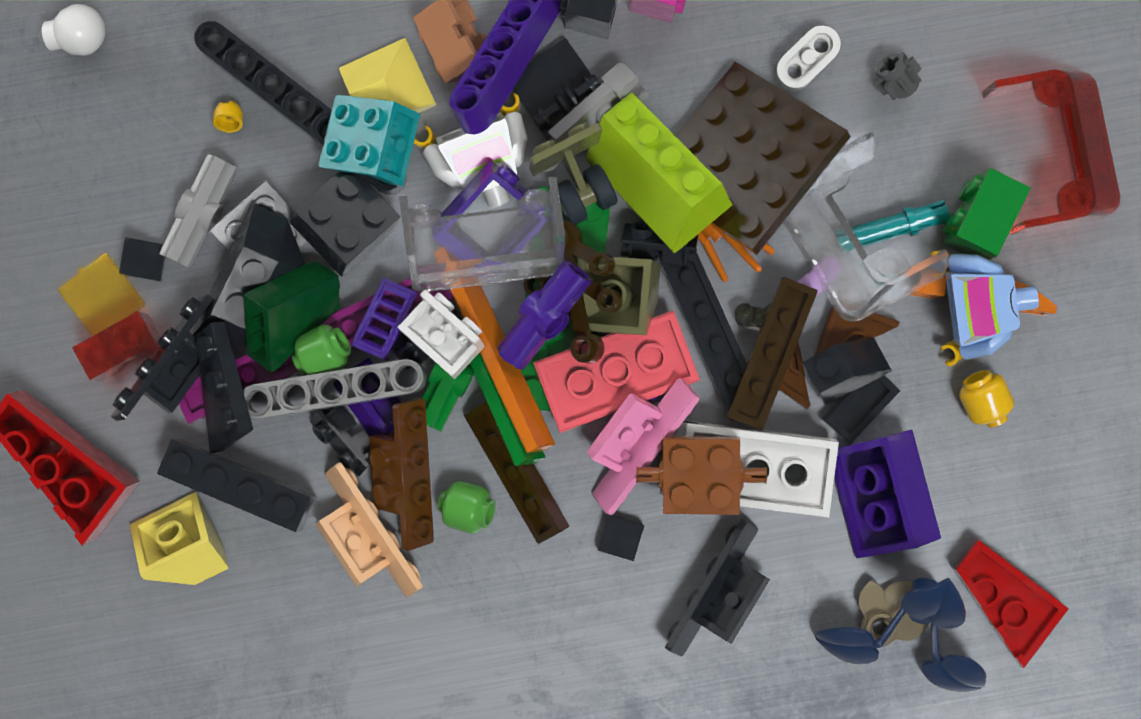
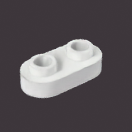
M816 26L809 30L778 62L776 78L779 84L791 91L801 90L806 87L837 56L841 42L836 31L828 26ZM818 41L823 42L826 45V51L823 53L817 52L814 49V43ZM797 67L800 70V77H790L788 75V68Z

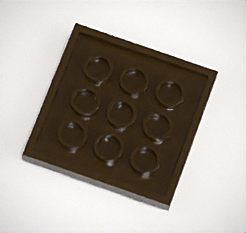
M737 62L732 64L676 134V137L723 184L732 203V206L714 220L711 225L755 255L761 251L851 137L848 130Z

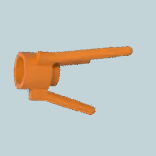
M711 224L699 233L698 240L703 244L723 282L728 281V276L710 238L715 243L724 238L756 272H761L762 267L741 244ZM767 243L762 248L770 255L775 252L774 248Z

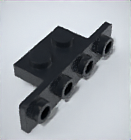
M205 294L197 299L191 297L179 312V315L183 317L175 329L170 326L157 342V345L161 347L153 359L148 356L138 367L135 375L139 378L131 389L125 387L115 398L112 405L116 409L111 415L114 420H125L143 395L167 413H173L200 375L196 337L189 331L213 300L210 295Z
M741 519L738 525H734L729 530L725 539V547L719 557H715L709 563L706 570L707 577L701 587L690 595L687 601V610L681 620L674 623L669 630L665 649L682 657L701 626L731 644L733 643L770 581L769 578L740 561L757 534V527Z

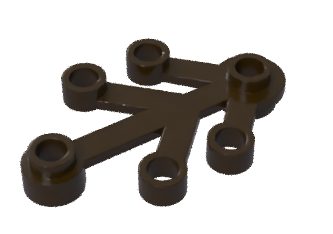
M566 220L557 221L550 226L546 234L545 242L548 252L537 272L531 273L525 278L524 290L529 295L535 292L533 284L536 279L540 281L538 290H542L559 262L561 265L566 260L577 266L575 256L589 263L590 271L600 276H608L613 272L615 268L614 258L609 254L597 252L583 243L580 230L575 224ZM564 233L565 241L559 245V238ZM604 258L606 261V265L604 269L600 271L598 268V263L600 259ZM590 279L592 282L584 293L596 300L600 310L610 313L617 312L623 303L621 294L616 290L606 289ZM582 294L570 309L575 338L571 342V353L578 362L593 364L602 358L605 347L603 340L598 335L590 332ZM611 294L613 296V303L610 307H607L606 298ZM586 341L587 351L582 354L581 345Z

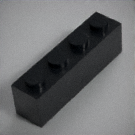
M171 439L157 471V474L293 532L303 530L317 497L215 453H210L208 450L181 439Z

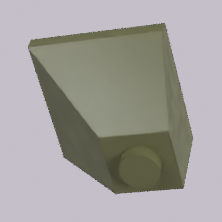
M613 257L615 261L613 272L608 276H600L590 271L589 263L578 258L577 267L581 268L590 279L606 289L618 291L623 299L621 308L617 312L610 313L600 310L596 300L583 293L590 331L647 336L658 301L661 264L651 259ZM604 258L600 259L598 263V268L601 271L606 265ZM611 294L606 298L607 307H610L613 303V296Z

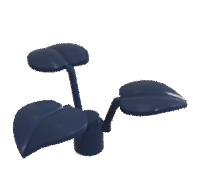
M929 578L915 579L911 590L903 595L900 609L878 639H874L870 632L854 627L817 631L814 634L816 640L838 659L852 664H868L878 659L879 651L877 648H881L904 614L907 613L910 619L916 623L928 624L931 622V645L934 660L925 661L922 664V672L931 683L940 688L956 692L975 691L985 687L986 672L976 661L959 655L942 657L939 652L938 627L945 629L957 628L964 624L966 618L963 600L950 578H946L939 583Z

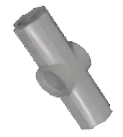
M207 154L191 189L188 188L183 193L177 204L174 214L176 220L167 235L166 241L159 253L160 255L191 268L206 235L211 233L209 229L221 217L223 211L222 202L238 171L236 166L216 156Z

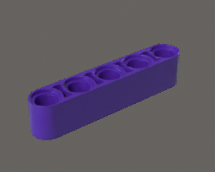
M510 0L449 98V105L465 133L471 135L480 134L491 126L559 15L561 0Z

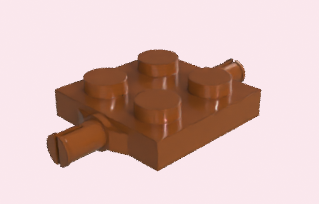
M663 436V457L659 467H636V483L659 482L663 493V514L740 515V493L744 483L767 484V467L744 468L740 458V437Z

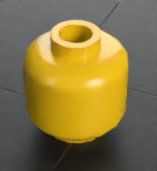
M981 370L964 379V386L959 392V398L970 421L977 425L986 424L989 428L1005 423L1008 420L1007 415L1013 410L1015 400L1003 376L998 373H991L990 370Z

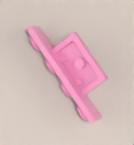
M680 378L677 379L658 406L630 393L587 450V454L593 461L610 468L593 491V497L605 513L609 515L615 513L636 485V467H649L663 449V436H673L698 403L699 396L686 381Z

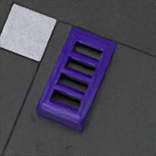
M383 278L351 345L388 361L401 333L398 326L408 317L418 293ZM386 291L406 299L403 306L385 299ZM380 305L398 312L397 319L378 312ZM374 318L393 326L390 333L372 326ZM368 332L385 339L384 345L380 346L365 339Z

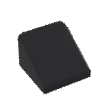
M126 237L119 273L127 277L162 282L166 257L159 253L164 244Z

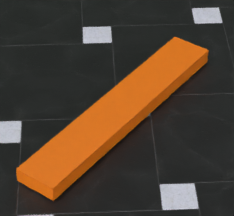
M441 246L433 251L434 256L463 318L465 316L469 318L482 331L478 337L485 347L480 351V354L526 452L543 451L555 445V442L521 370L506 362L498 354L497 347L505 336L474 270L447 248Z

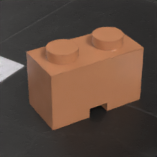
M437 0L415 15L413 19L417 25L419 37L426 44L434 60L437 73L443 78L445 84L458 82L487 37L485 33L477 34L473 23L478 19L468 0Z

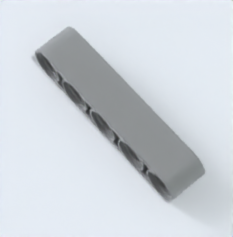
M403 359L253 384L246 387L243 392L250 417L266 419L411 395L424 388L427 374L421 364ZM412 366L417 371L418 379L412 387L405 388L400 384L399 373L403 368ZM373 372L379 376L380 387L375 393L368 394L363 390L362 380L366 374ZM332 379H338L343 386L341 396L335 400L329 399L325 393V386ZM295 385H300L305 391V399L298 406L292 405L288 399V392ZM259 391L264 392L268 399L267 407L262 412H256L251 405L253 395Z

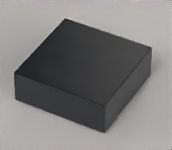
M608 514L598 551L634 561L644 525Z

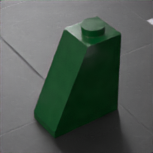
M313 260L243 294L248 357L270 372L277 370L295 352L296 339L322 325L340 307L339 275Z

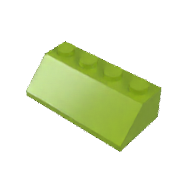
M632 92L602 116L599 123L602 128L599 143L589 148L585 157L587 162L591 166L599 164L603 168L617 194L674 254L732 206L723 184Z

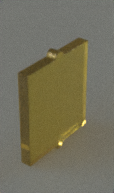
M108 253L103 254L85 269L79 268L78 274L58 289V292L96 341L101 340L116 327L125 326V320L146 305L128 279L119 273L118 266Z

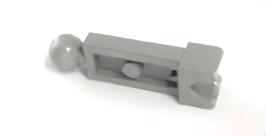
M619 62L601 77L604 83L548 131L555 143L557 144L569 138L568 132L582 123L588 122L589 126L600 123L602 116L631 92L643 103L648 98L649 93L638 83L639 78L623 62ZM534 151L531 152V157L535 155ZM555 165V166H553V167H551V168H549V169H547V170H545V171H543V172H550V171L554 170V169L557 167V165Z

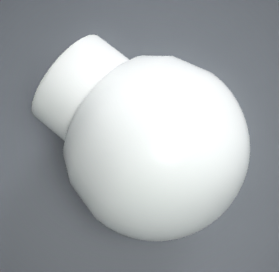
M83 4L70 5L62 9L54 20L45 21L42 24V37L46 47L50 51L62 49L71 55L86 56L94 53L102 45L106 34L105 23L100 14L92 7Z

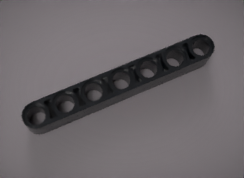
M207 21L197 27L194 33L195 44L210 61L323 147L325 139L322 138L321 133L323 127L329 124L332 109L220 23ZM221 34L222 42L217 48H206V41L211 35ZM240 57H251V65L246 71L238 72L235 70V63ZM277 78L281 80V87L276 93H264V85L269 79ZM299 101L310 102L309 112L302 117L294 116L292 113L294 105ZM361 175L369 184L385 195L400 193L407 183V175L403 187L383 185L376 178Z

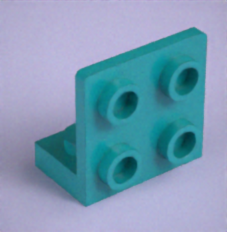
M336 95L319 167L334 171L368 175L390 185L403 187L421 114L394 101Z

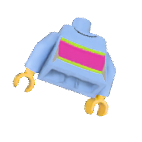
M933 251L930 253L932 256L939 255L943 262L941 268H929L932 273L951 271L945 273L954 340L947 342L940 348V350L949 348L955 353V358H950L944 362L947 366H953L963 358L968 360L992 355L1011 339L1012 331L1020 328L1018 311L1039 308L1036 287L1015 289L1013 275L1005 274L1000 264L976 254L951 255L947 251Z

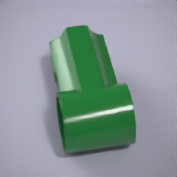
M437 363L435 364L428 379L430 384L422 396L426 404L427 426L442 432L459 397H463L474 376L471 365L468 364L454 380Z

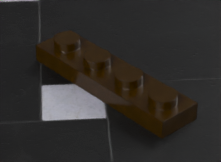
M784 276L781 277L726 417L763 431L818 290Z
M487 401L464 415L466 421L537 544L570 527L535 465H514Z

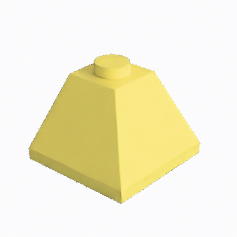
M406 38L339 68L350 96L394 101L417 113L436 105Z
M197 492L129 524L139 572L144 580L196 585L229 569L223 544Z

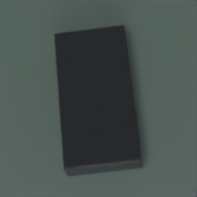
M883 375L844 395L821 420L844 442L850 445L900 390Z

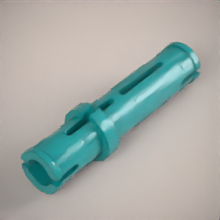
M942 199L913 209L909 206L903 208V212L854 227L837 230L835 233L840 251L843 254L906 234L910 236L918 235L920 230L947 223L950 218L947 205H945V201Z

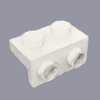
M424 290L420 294L423 299L422 302L398 326V329L455 380L485 347L478 337L482 331L466 316L460 321L452 314L451 311L455 307L441 293L438 292L433 297L427 290Z

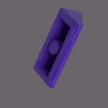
M367 358L353 368L373 365L374 363L370 358ZM371 372L363 377L362 387L366 393L372 394L379 389L380 379L376 373ZM337 379L333 385L341 395L343 386ZM398 397L350 404L348 407L369 436L379 433L388 435L394 431L393 406L401 403Z

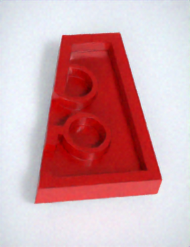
M975 539L954 567V571L1019 666L1025 668L1069 608L980 540Z

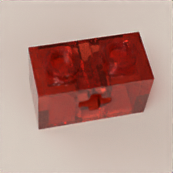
M137 311L75 345L72 349L89 380L102 382L160 350L161 347L157 345L160 335L149 315Z

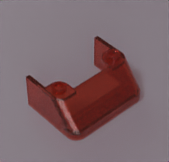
M1053 69L995 80L982 91L983 98L986 99L1034 90L1036 99L1043 106L1048 108L1060 107L1075 180L1066 183L1058 191L1057 207L1059 214L1022 221L1011 228V235L1103 218L1116 211L1120 204V192L1098 86L1090 74L1081 71Z

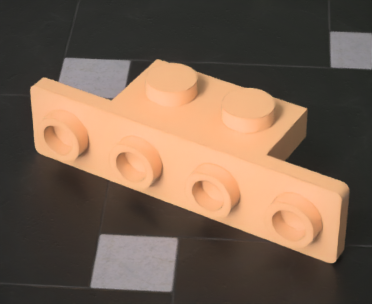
M341 462L334 465L325 473V476L344 505L319 520L315 525L356 587L386 567L406 597L423 588L419 581L420 574L417 568L411 562L405 560L399 550L400 545L397 538L391 531H386L378 519L379 513L376 506L369 499H365L358 489V481L354 473L350 469L344 468Z

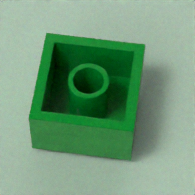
M988 168L980 175L975 174L972 180L967 179L958 196V199L963 201L961 206L955 213H950L949 220L942 228V232L946 234L942 244L961 254H976L989 260L997 257L1031 187L992 168Z

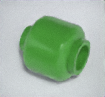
M322 324L296 339L295 353L292 355V359L296 369L301 374L313 375L337 371L347 365L351 347L342 330Z
M457 481L448 490L444 489L441 492L437 509L442 512V521L447 527L469 534H476L482 528L490 526L495 514L496 502L494 499H491V493L487 488L465 481Z

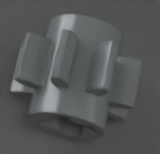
M901 52L900 55L893 53L887 55L879 62L875 71L879 79L874 84L883 96L889 94L892 100L907 98L918 89L921 78L917 73L922 68L913 56L907 58L904 52Z

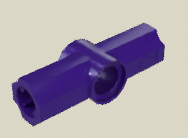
M564 260L542 290L533 292L523 301L519 308V315L521 317L497 347L498 354L517 369L524 370L546 340L555 338L564 330L569 321L567 313L592 282L589 276L581 268L575 266L570 261Z

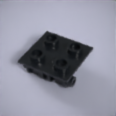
M565 38L527 65L513 88V92L518 94L520 102L548 140L551 138L548 131L595 91L601 83L594 74L591 75Z

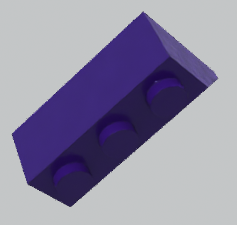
M912 429L838 448L834 477L856 559L914 549L942 539Z

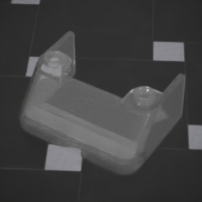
M872 131L842 147L783 222L834 309L841 318L847 321L862 320L945 276L949 254L945 249L912 267L905 256L895 249H881L868 256L832 195L847 186L850 180V172L874 160L876 137Z
M556 176L548 177V192L544 189L529 190L524 193V197L518 200L517 207L442 217L441 211L433 208L431 204H416L409 209L407 195L399 196L412 288L416 291L423 292L427 290L431 292L551 276L564 261L565 230Z

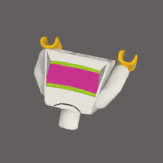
M513 93L515 104L512 107H505L503 105L491 126L480 134H467L460 128L436 138L434 132L428 126H424L429 133L428 139L424 142H419L415 136L414 144L423 151V156L433 174L454 190H463L490 159L499 167L502 164L507 165L517 174L516 168L523 163L528 139L522 116L518 113L520 109L518 94ZM494 180L483 191L490 208L501 206L510 200L507 191Z

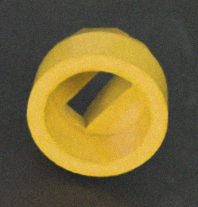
M235 101L219 103L213 114L214 127L226 133L239 131L243 126L244 115L242 108Z

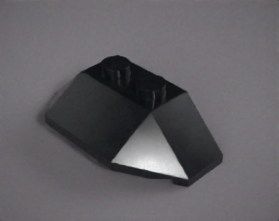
M255 203L252 204L209 293L213 300L195 323L191 331L192 335L196 337L210 323L224 321L231 348L236 349L247 345L243 294L305 265L286 217Z

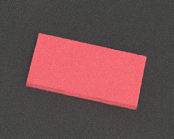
M674 310L652 318L647 336L611 333L600 337L604 342L605 349L602 358L596 363L578 362L572 356L571 349L533 362L559 433L615 413L630 393L646 401L667 393L679 378L686 381L688 385L700 381ZM587 343L581 345L582 354L587 351Z

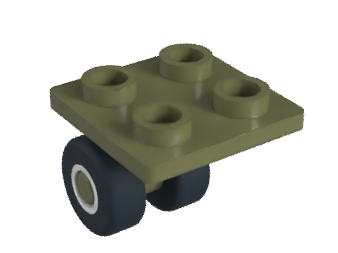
M588 122L574 127L568 132L569 138L557 144L554 140H549L533 150L535 155L530 158L529 170L532 176L561 162L564 163L576 187H574L570 180L566 179L554 185L553 192L566 219L575 225L587 219L588 215L585 207L596 202L601 210H606L616 205L618 201L608 176L599 164L585 169L582 177L574 155L599 143L602 133L599 123L589 126Z

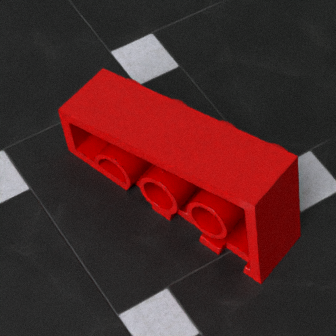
M25 390L7 393L0 402L1 444L16 462L19 461L31 476L29 479L38 490L41 489L54 505L53 510L61 520L65 519L76 533L74 536L83 546L96 540L140 480Z

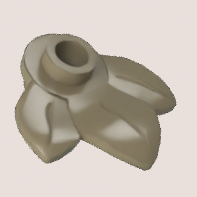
M868 581L862 588L858 599V605L864 616L861 621V629L870 632L874 639H878L883 633L875 634L873 632V624L876 621H883L885 629L900 609L903 595L911 590L912 581H897L887 586L884 590L874 581ZM905 613L882 647L891 644L895 639L911 641L917 638L926 630L929 623H916Z

